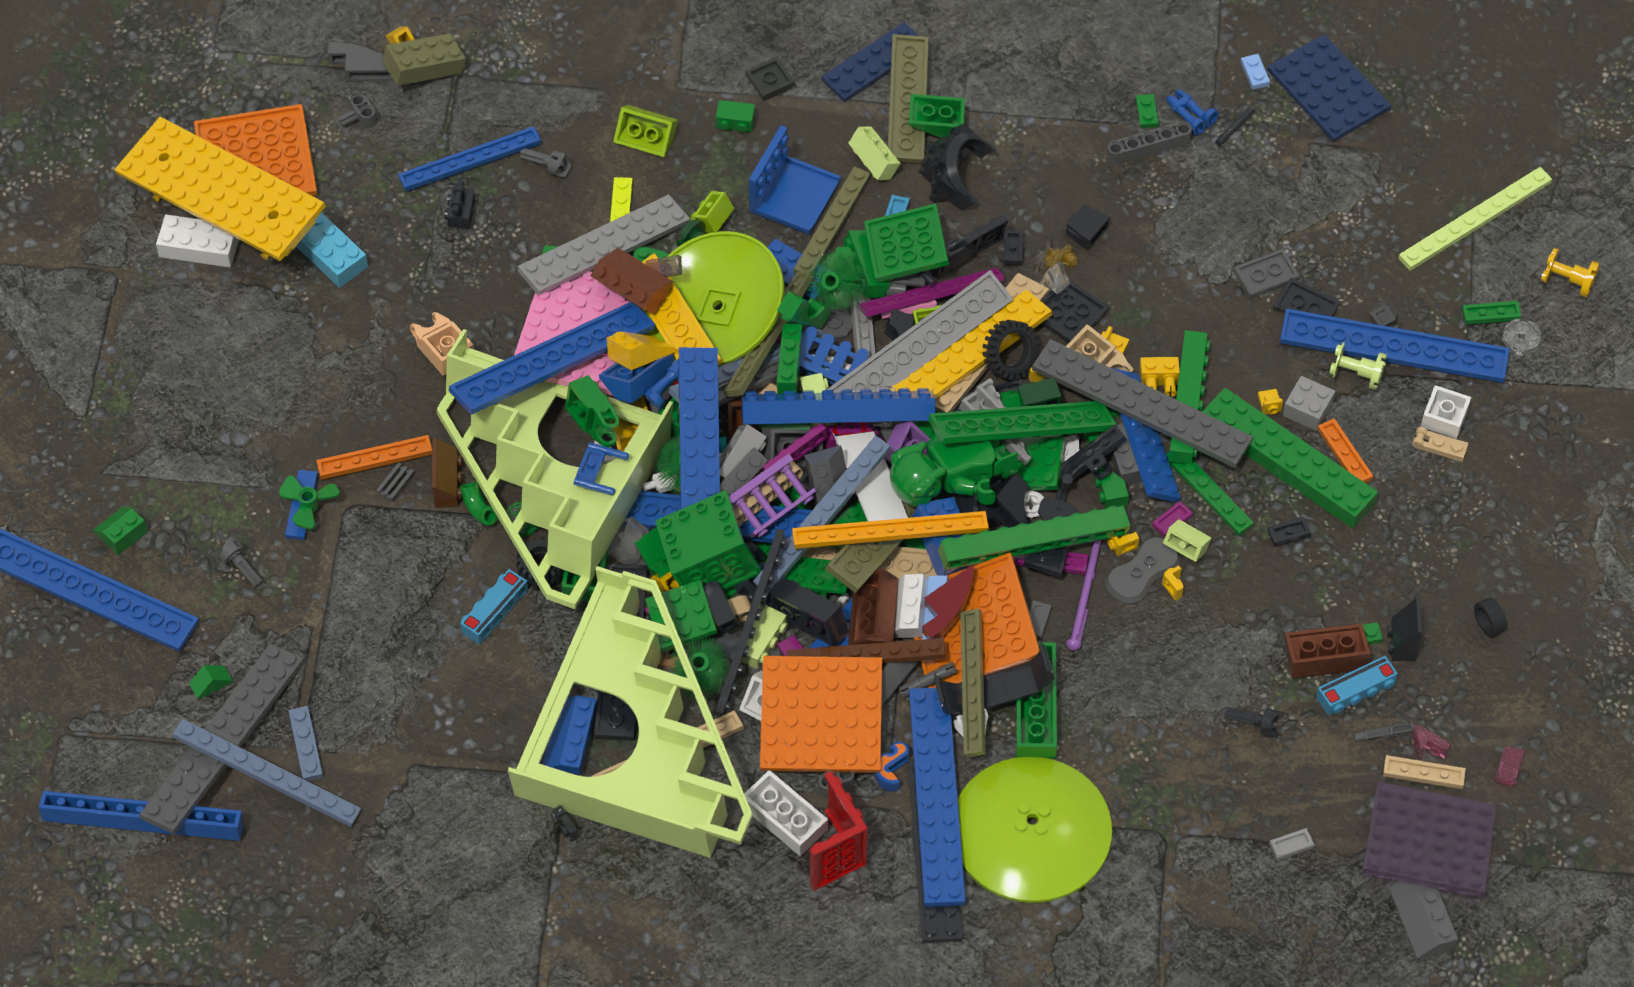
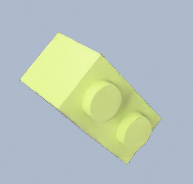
M1178 519L1169 527L1163 544L1196 562L1206 553L1211 537Z

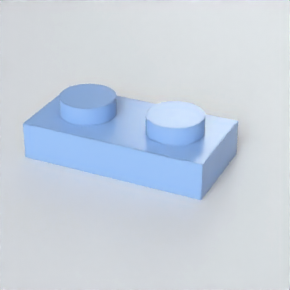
M1258 54L1241 58L1242 67L1252 90L1270 85V80Z

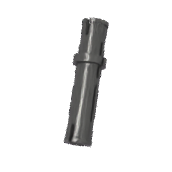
M951 661L920 678L917 676L913 681L900 686L899 689L902 691V696L904 698L909 696V689L926 688L934 684V673L936 672L940 680L958 673L957 669L954 668V663Z

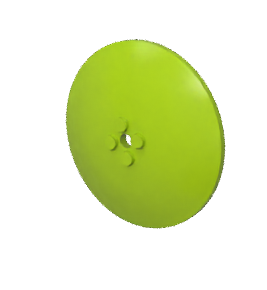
M730 231L708 233L682 244L661 262L713 346L718 348V353L724 361L718 367L734 362L751 352L765 339L776 323L780 314L777 308L784 299V278L775 256L757 239L746 234ZM723 304L721 309L715 310L717 305ZM646 311L645 314L651 319L650 315ZM656 325L654 330L646 333L666 343Z
M1018 757L998 762L984 769L969 781L957 799L963 868L979 885L1000 897L1026 903L1049 902L1064 898L1087 885L1100 871L1108 856L1112 838V822L1109 809L1102 794L1082 773L1059 761L1041 757ZM1035 818L1038 822L1031 825L1027 822V819Z

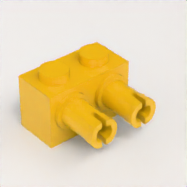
M1178 357L1140 358L1139 376L1141 382L1157 390V385H1164V393L1170 396L1169 392H1171V397L1176 396V385H1178L1180 373Z

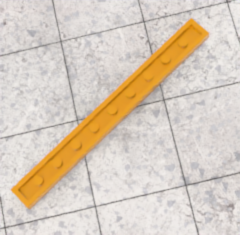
M986 511L799 527L792 528L794 549L978 533L988 530Z

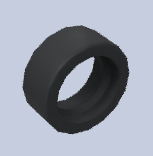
M1489 597L1475 604L1474 613L1477 623L1487 636L1493 637L1506 630V617L1495 599Z

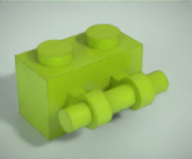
M711 191L707 198L699 204L698 210L690 216V220L694 219L696 221V218L702 220L705 223L704 233L717 232L733 211L734 206L725 192Z

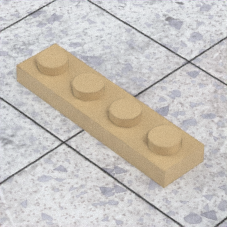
M1386 755L1383 776L1463 789L1466 768Z

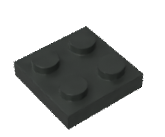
M778 57L745 71L747 78L762 100L794 87V80Z

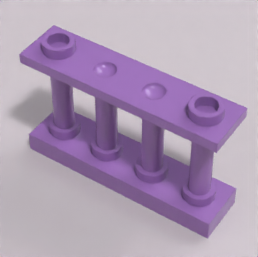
M789 453L729 496L731 503L735 506L738 505L754 527L755 531L750 534L751 538L756 535L761 537L768 531L767 527L801 502L806 504L814 498L812 494L816 492L815 488L807 492L790 469L789 463H791L793 458ZM778 471L786 475L801 497L794 503L790 501L776 482L774 474ZM763 482L770 485L786 507L777 514L760 492L759 485ZM746 494L754 495L771 518L763 525L760 524L744 502L743 496Z

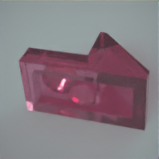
M1415 724L1412 739L1418 759L1421 758L1426 749L1430 750L1435 756L1445 758L1451 743Z

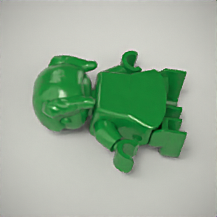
M931 426L932 436L927 444L925 441H921L918 444L900 448L892 454L890 483L899 499L912 507L930 503L931 499L939 495L942 486L948 493L956 492L959 495L970 496L977 494V500L980 503L989 505L995 502V492L990 489V478L997 475L1002 478H1008L1017 474L1018 454L1014 452L1006 456L1005 445L999 446V440L942 444ZM925 447H926V452H927L928 456H927L926 454H923V453H922V451H923V449H925Z

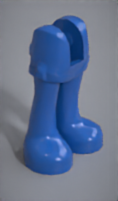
M1180 89L1175 91L1176 98L1172 95L1166 98V102L1171 109L1191 124L1192 133L1195 135L1202 134L1206 127L1210 128L1219 116V112L1214 108L1204 111L1195 103L1191 95ZM1186 109L1191 110L1198 118H1195Z
M678 359L667 369L665 377L644 393V397L659 410L665 406V401L662 397L664 391L674 382L679 381Z

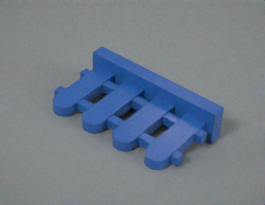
M808 327L805 332L802 331L803 341L799 372L809 376L822 373L823 378L827 379L828 384L834 385L843 378L839 374L846 376L868 360L869 354L865 348L859 349L857 354L851 352V344L848 341H843L840 346L834 345V337L831 334H826L823 339L816 337L817 330L815 327ZM813 342L819 344L814 356L808 354ZM830 350L836 352L832 363L825 361ZM850 357L854 360L849 370L843 369L847 358Z

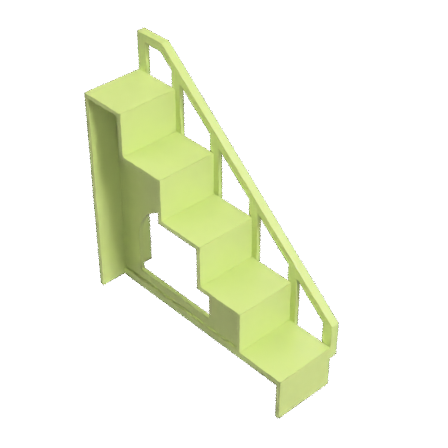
M463 329L447 354L446 395L437 407V415L477 483H479L480 488L545 598L576 609L594 577L596 567L642 490V483H646L657 464L656 462L659 461L657 458L660 457V450L664 448L663 446L668 441L670 442L673 402L669 401L662 415L608 397L618 418L639 425L623 451L629 453V459L616 458L611 462L603 464L595 483L615 488L616 492L614 495H608L573 485L579 467L564 464L551 457L543 449L538 438V428L556 396L563 399L567 398L568 386L546 381L538 383L472 414L469 429L463 438L460 436L447 414L448 409L455 400L448 391L449 385L504 361L468 348L467 330ZM475 437L497 444L496 467L488 480H486L468 449ZM500 479L522 487V509L513 523L493 492ZM525 522L548 530V552L539 567L519 536V532ZM551 566L581 576L570 596L550 588L545 576Z
M597 566L595 570L598 582L517 769L510 767L508 769L515 796L552 808L561 805L565 812L711 858L718 838L741 845L752 819V812L656 581L623 571L621 574ZM637 588L652 592L665 625L636 616L641 605ZM658 634L672 639L687 678L657 669L662 657ZM574 683L620 698L633 710L638 720L639 738L634 752L622 766L605 775L583 777L539 764ZM679 687L693 691L709 732L678 722L683 711ZM702 741L716 746L732 786L700 776L705 764ZM724 795L737 799L744 814L737 832L723 828L727 818Z

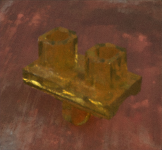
M1069 244L1062 250L1059 248L1055 250L1048 248L1045 251L1047 256L1044 259L1047 267L1045 274L1048 277L1053 274L1060 278L1066 272V268L1062 266L1064 263L1069 267H1073L1077 263V256L1072 253V246Z

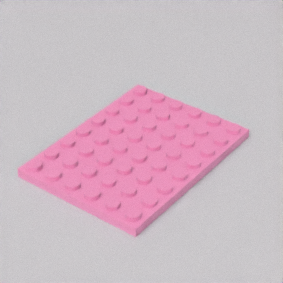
M590 271L539 296L535 292L514 355L631 301L590 276L592 272ZM607 351L545 381L568 386L569 382L589 375L598 384L603 394L612 395L599 379V374L616 362L608 358Z

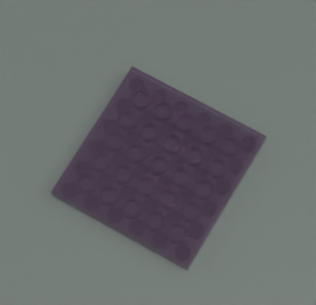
M1377 781L1362 874L1484 898L1496 804Z

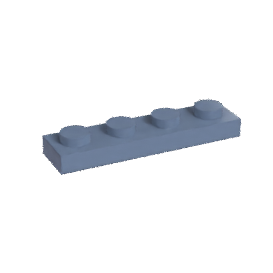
M308 706L288 710L303 779L310 781L323 778Z

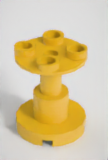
M1553 248L1552 253L1548 257L1546 263L1548 266L1543 272L1541 281L1547 283L1552 272L1568 277L1570 283L1582 286L1580 296L1587 298L1591 291L1589 288L1593 286L1600 263L1592 261L1589 269L1576 264L1573 268L1556 262L1559 248Z

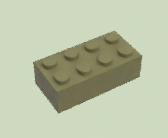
M448 33L386 45L382 61L398 86L461 74L466 58L452 35Z

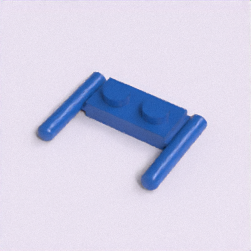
M589 442L573 485L614 495L616 492L615 488L595 483L605 455L628 460L629 453Z

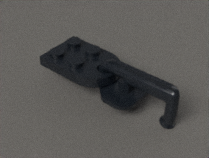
M1005 215L999 218L995 217L988 224L978 226L964 239L947 241L945 247L949 265L942 267V273H950L960 267L969 257L1001 241L1009 221ZM927 270L918 272L929 284V287L934 285L937 280L936 277H933Z
M1064 474L1062 476V481L1055 498L1045 497L1041 500L1038 514L1042 520L1047 521L1057 516L1067 517L1077 513L1074 505L1064 502L1066 490L1069 484L1073 482L1072 475ZM1068 546L1026 554L1023 566L1060 578Z

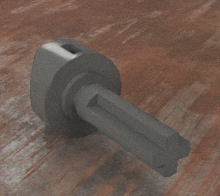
M525 148L520 151L521 159L547 166L548 173L551 175L565 177L571 169V163L564 152L556 150L551 155H546Z
M235 536L225 540L222 551L217 553V556L225 565L233 563L254 588H257L263 581L242 556L245 547Z

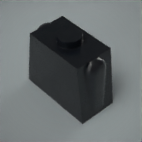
M1083 205L1077 213L1071 215L1067 223L1066 235L1089 251L1109 228L1110 216Z

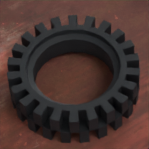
M1002 320L999 322L1000 324L993 326L995 330L990 329L988 331L991 337L986 336L984 339L989 341L988 345L983 344V348H986L987 351L982 352V354L988 357L984 360V363L989 364L987 368L992 371V374L1006 379L1017 380L1020 377L1027 376L1025 372H1030L1031 368L1029 366H1033L1035 363L1033 359L1039 357V355H1035V351L1040 352V347L1035 345L1039 344L1040 341L1035 339L1038 335L1036 332H1032L1034 329L1028 326L1027 323L1015 320ZM1017 333L1023 342V353L1015 365L1007 367L1000 359V345L1007 335Z

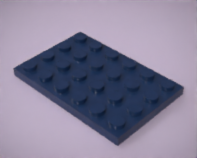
M1325 34L1267 67V71L1332 142L1337 141L1391 109V104Z

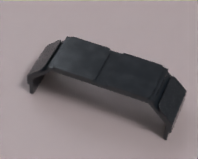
M1041 640L1038 641L1041 650L1030 662L983 676L984 709H991L1000 704L1036 695L1042 692L1041 690L1055 679L1046 646L1042 644ZM937 672L934 673V681L943 712L954 715L963 714L962 683L940 681Z

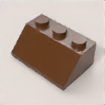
M437 438L433 439L432 492L435 508L458 507V499H462L460 488H458V483H462V473L458 472V467H462V456L458 455L456 447Z

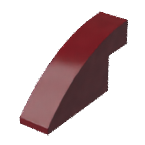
M972 565L924 597L925 606L934 616L932 620L922 626L923 635L927 639L942 638L959 619L960 612L966 607L974 582V567Z

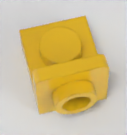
M1109 326L1107 331H1103L1101 335L1116 346L1118 351L1124 354L1129 344V339L1112 333L1113 327Z
M1277 389L1258 392L1257 396L1263 414L1281 412L1283 401L1279 399Z
M1136 532L1123 535L1120 539L1113 537L1108 540L1109 548L1112 551L1114 550L1117 556L1137 549L1139 544V537Z
M1180 566L1166 570L1162 580V585L1175 601L1182 597L1184 588L1179 579L1181 575Z

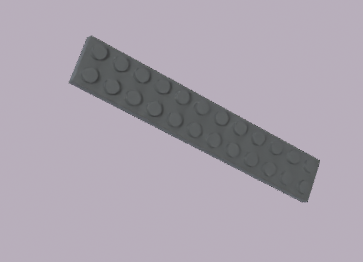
M1052 339L1049 340L1032 366L1033 371L1050 379L1055 378L1056 382L1233 468H1236L1252 442L1253 436Z
M269 644L204 730L241 747L304 664L303 658ZM190 747L139 814L140 819L175 834L227 765Z

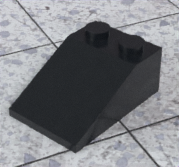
M1415 598L1391 618L1390 625H1387V636H1390L1388 654H1391L1392 661L1416 660L1422 636L1420 598Z

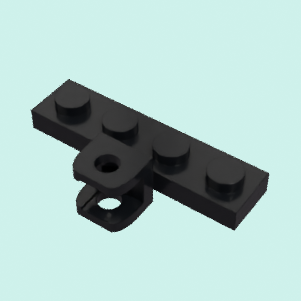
M1115 424L1064 461L1061 467L1060 479L1062 480L1064 474H1070L1074 479L1088 468L1098 480H1102L1112 473V468L1105 459V456L1127 441ZM1102 468H1105L1103 473H1099Z

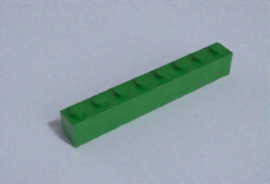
M1185 330L1176 400L1202 412L1203 400L1199 399L1200 396H1204L1205 385H1201V382L1206 380L1207 371L1203 370V366L1207 367L1208 356L1205 355V352H1209L1210 341H1207V333ZM1171 438L1169 462L1191 464L1192 457L1197 455V450Z

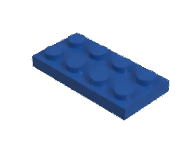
M774 239L767 248L778 261L784 278V286L788 287L795 275L793 274V269L802 254ZM810 284L809 286L811 287L807 288V291H805L803 297L807 298L808 300H810L811 298H815L817 296V292L814 296V292L811 288L813 285L816 286L817 284Z

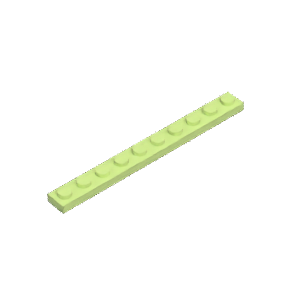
M1541 167L1537 168L1399 254L1398 259L1410 271L1546 187L1551 183L1552 178Z

